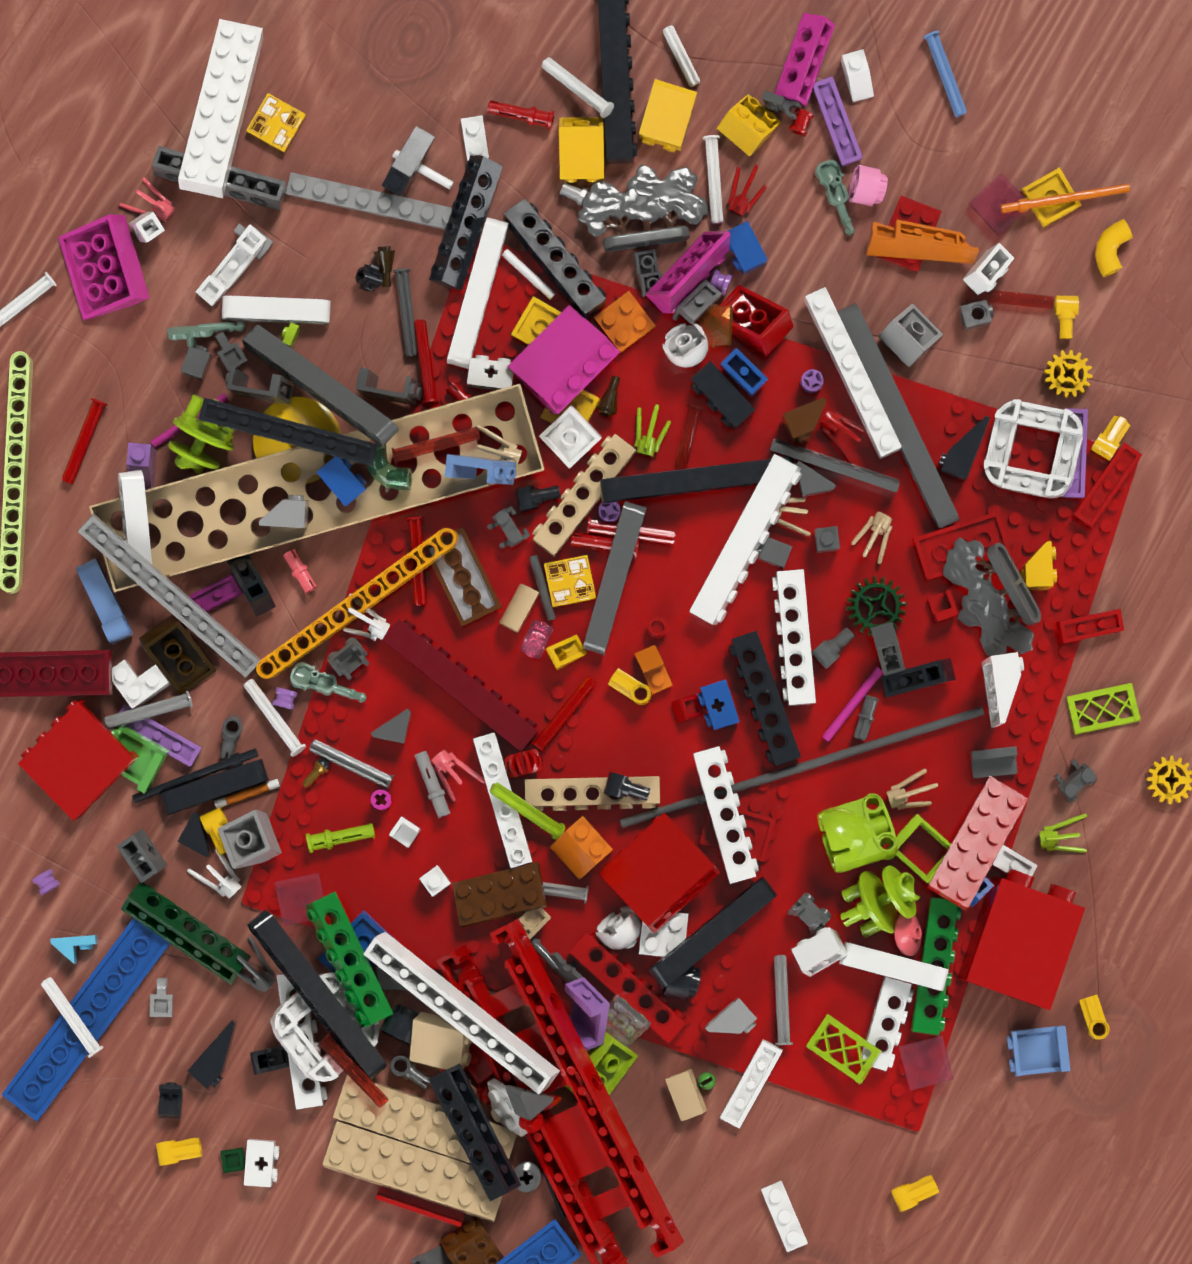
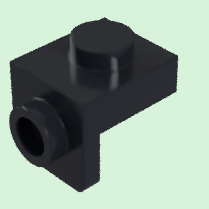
M173 1082L160 1084L158 1117L181 1119L183 1104L182 1086Z

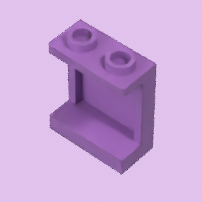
M584 977L565 984L564 991L573 999L571 1016L569 1018L586 1051L604 1043L610 1003Z

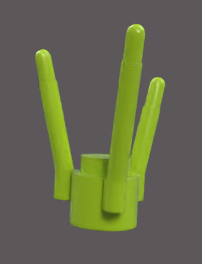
M658 404L654 407L647 436H643L642 439L641 408H637L636 441L634 446L637 447V453L652 457L654 452L659 451L660 444L671 424V421H667L655 443L656 439L652 438L658 415Z
M1084 813L1055 825L1044 827L1043 831H1039L1041 849L1047 848V851L1086 853L1087 850L1085 848L1056 846V844H1059V840L1080 837V833L1058 835V832L1053 830L1087 817V814Z

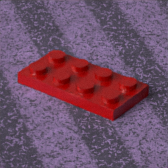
M999 512L913 538L926 581L944 576L942 573L944 564L947 562V553L954 548V541L958 540L959 537L966 542L973 540L981 542L984 546L983 559L986 562H989L988 548L996 543L1003 544L1009 555L1012 554ZM980 557L975 558L977 561H981Z

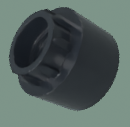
M694 965L691 966L671 984L663 988L662 995L680 1000H686L687 997H695L701 978L700 969L694 967Z
M397 1004L394 1010H392L393 1014L384 1019L379 1030L411 1046L413 1020L419 1013Z

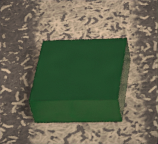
M243 1147L220 1151L223 1173L245 1170Z

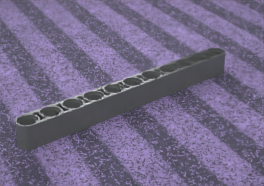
M854 303L837 311L902 446L900 449L902 456L935 525L940 530L959 521L957 511L857 303Z

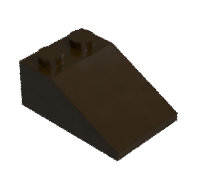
M173 614L139 637L143 649L179 695L185 694V691L191 690L217 671L186 626Z

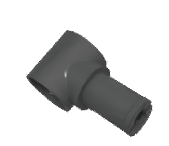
M846 627L832 640H824L811 654L827 669L840 657L839 654L843 647L855 636Z
M228 715L223 722V743L219 755L220 758L225 759L226 752H228V759L235 752L236 742L239 741L243 728V720L239 715ZM229 721H236L239 728L235 731L229 730L227 723Z
M399 1055L392 1060L390 1068L395 1075L401 1076L405 1080H411L424 1091L428 1085L422 1080L430 1084L428 1080L430 1077L417 1069V1065L411 1062L407 1056ZM399 1059H403L407 1063V1069L403 1072L397 1071L395 1068V1062Z

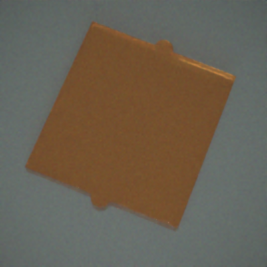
M713 305L699 318V326L702 327L708 339V346L717 348V346L731 345L733 306L719 307L718 305Z

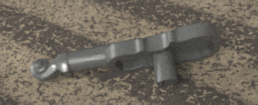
M535 936L530 939L535 951L546 962L548 968L559 977L564 986L583 977L576 971L577 965L575 962L571 961L567 964L566 960L559 953L554 952L550 954Z

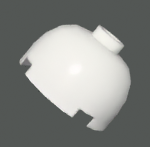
M686 323L680 324L672 328L665 336L666 342L665 345L663 344V349L669 360L677 366L693 367L699 364L708 352V339L702 327L694 323L693 326H687Z
M629 906L620 908L622 912L617 915L614 912L609 914L597 927L599 931L596 932L597 937L605 946L612 949H629L637 943L636 939L641 931L639 917Z

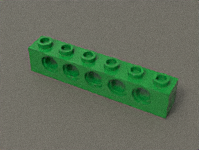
M336 892L306 905V915L316 928V936L326 949V957L336 970L335 976L346 991L345 997L355 1010L357 1022L364 1028L392 1015L393 1012L367 957L364 955L361 944ZM325 915L330 917V925L325 922ZM335 935H337L340 938V945H337L335 943ZM345 956L350 959V966L344 962ZM354 976L359 978V986L354 983ZM364 996L370 1001L369 1007L364 1004Z
M930 897L921 962L932 964L933 961L939 960L943 968L949 969V964L954 963L955 951H951L952 943L957 942L958 929L955 928L956 919L960 920L962 908L946 899ZM942 915L949 919V925L944 929L940 928L937 924L938 918ZM937 938H943L946 942L945 948L941 951L934 947V942ZM952 973L947 975L944 990H939L936 995H930L928 987L917 985L911 1031L939 1035L940 1031H944L945 1018H942V1012L948 1006L949 996L945 995L946 986L950 987ZM928 1005H934L936 1008V1014L931 1018H928L924 1013V1009Z

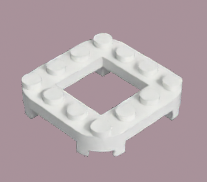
M1019 399L1004 404L995 414L986 460H984V469L989 481L1002 489L1039 497L1057 498L1064 496L1073 483L1084 431L1080 419L1068 409L1062 410L1022 402ZM1017 425L1060 433L1050 475L1008 466Z
M335 973L320 974V978L375 1047L378 1043L379 1021L363 1028L357 1022L355 1010L352 1004L347 1001L345 997L346 991L343 985L338 982ZM296 992L274 1012L270 1020L273 1033L306 1077L315 1082L334 1080L352 1063L338 1045L325 1056L321 1057L297 1026L298 1021L308 1014L311 1009Z

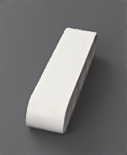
M223 296L222 319L230 321L329 324L331 301L323 299Z
M141 470L118 473L124 541L152 564L143 473Z
M844 942L848 955L840 959L839 964L940 991L944 990L949 969Z

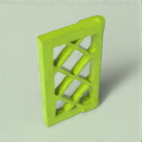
M1132 683L1066 697L1075 735L1141 721ZM1127 691L1128 698L1126 702H1123L1115 697L1114 694ZM1098 696H1110L1104 707L1092 700ZM1112 698L1123 704L1117 716L1105 709ZM1086 699L1088 702L1082 712L1076 709L1075 701ZM1090 702L1102 709L1095 720L1084 714ZM1126 706L1131 710L1132 717L1121 719L1119 715ZM1103 711L1115 718L1109 722H1097ZM1081 716H1084L1093 724L1080 727L1079 719Z
M829 1014L826 1015L806 1046L858 1084L864 1081L882 1052ZM832 1024L839 1029V1033L828 1035L827 1028ZM846 1034L856 1041L857 1045L845 1047L843 1035ZM840 1036L842 1048L830 1051L828 1038ZM822 1039H825L826 1052L816 1046ZM863 1046L872 1052L868 1059H863L861 1050ZM858 1048L859 1061L848 1063L846 1050ZM842 1051L845 1064H841L832 1058L831 1054ZM860 1064L861 1070L858 1075L851 1071L849 1066Z

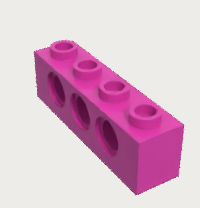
M803 13L774 94L782 96L789 101H797L801 106H807L835 28V24L828 18Z

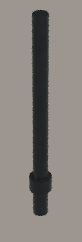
M256 748L241 754L237 752L230 755L228 759L152 787L145 793L139 792L132 795L133 801L138 803L229 767L241 766L243 762L258 757L259 753Z

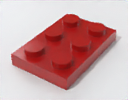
M900 195L889 226L894 228L896 220L936 227L942 211ZM876 256V258L918 273L922 263L921 259Z
M724 808L721 810L720 816L724 821H730L733 817V812L729 808ZM737 808L739 816L743 815L747 828L743 829L745 837L749 836L753 848L749 850L751 859L756 858L757 861L764 862L776 819ZM708 810L699 844L719 849ZM729 830L726 838L729 842L735 843L739 839V834L736 830ZM740 851L734 853L736 855L745 857V855Z

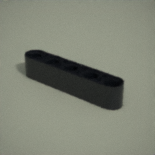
M259 759L160 793L159 797L167 816L267 782L269 778L263 760Z

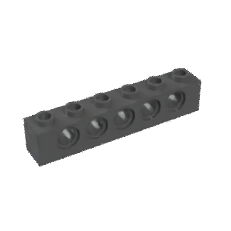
M158 146L152 163L153 176L179 183L178 177L185 153ZM231 166L224 196L277 211L281 210L286 195V181Z

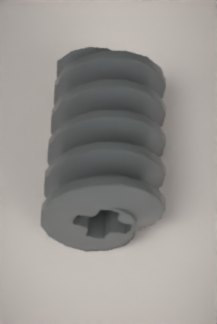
M531 1161L519 1163L514 1169L521 1183V1186L517 1187V1189L522 1192L535 1190L541 1181L540 1168ZM525 1171L528 1172V1175H533L530 1177L529 1182H526L525 1178H521Z

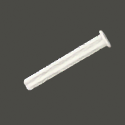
M548 57L542 62V68L597 110L602 118H606L614 108L612 102L608 103L552 58Z
M708 135L702 138L706 141L711 223L721 224L723 223L717 140L720 139V136Z
M45 272V276L0 310V327L53 285L57 286L47 272Z
M253 679L248 680L244 684V688L291 750L290 755L294 757L306 748V745L299 742Z
M51 977L45 979L41 986L90 1054L88 1057H92L104 1047H100L54 980Z

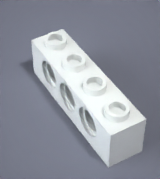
M885 976L866 1040L874 1046L881 1039L887 1042V1049L881 1052L872 1066L887 1071L888 1067L892 1068L895 1055L892 1054L893 1047L899 1044L901 1033L898 1030L900 1023L904 1024L908 1011L904 1009L906 1003L911 1002L914 990L911 989L912 984ZM892 996H896L900 1000V1004L896 1009H891L888 1006V1000ZM885 1018L893 1020L894 1025L891 1030L885 1031L882 1028L881 1024ZM863 1047V1059H868L872 1052Z

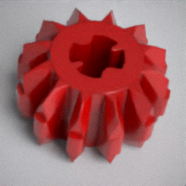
M536 749L512 754L504 759L506 772L511 778L535 773L542 769L541 755H539Z

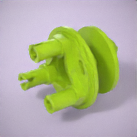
M193 394L186 411L181 416L175 417L173 423L196 439L192 447L176 441H169L168 447L177 453L174 461L177 467L181 469L192 468L200 475L205 467L218 469L220 466L219 462L202 452L205 443L232 451L235 448L232 440L234 429L223 426L219 428L218 425L200 421L197 417L204 399Z
M887 866L882 872L883 884L874 873L870 871L862 872L857 884L842 890V896L848 903L861 897V902L857 904V907L841 913L842 920L849 918L843 922L844 925L848 927L861 919L871 918L872 920L860 925V931L865 938L880 930L890 934L894 933L895 922L898 917L896 909L908 919L916 914L915 901L919 900L920 896L914 892V878L907 872L901 874L895 867Z

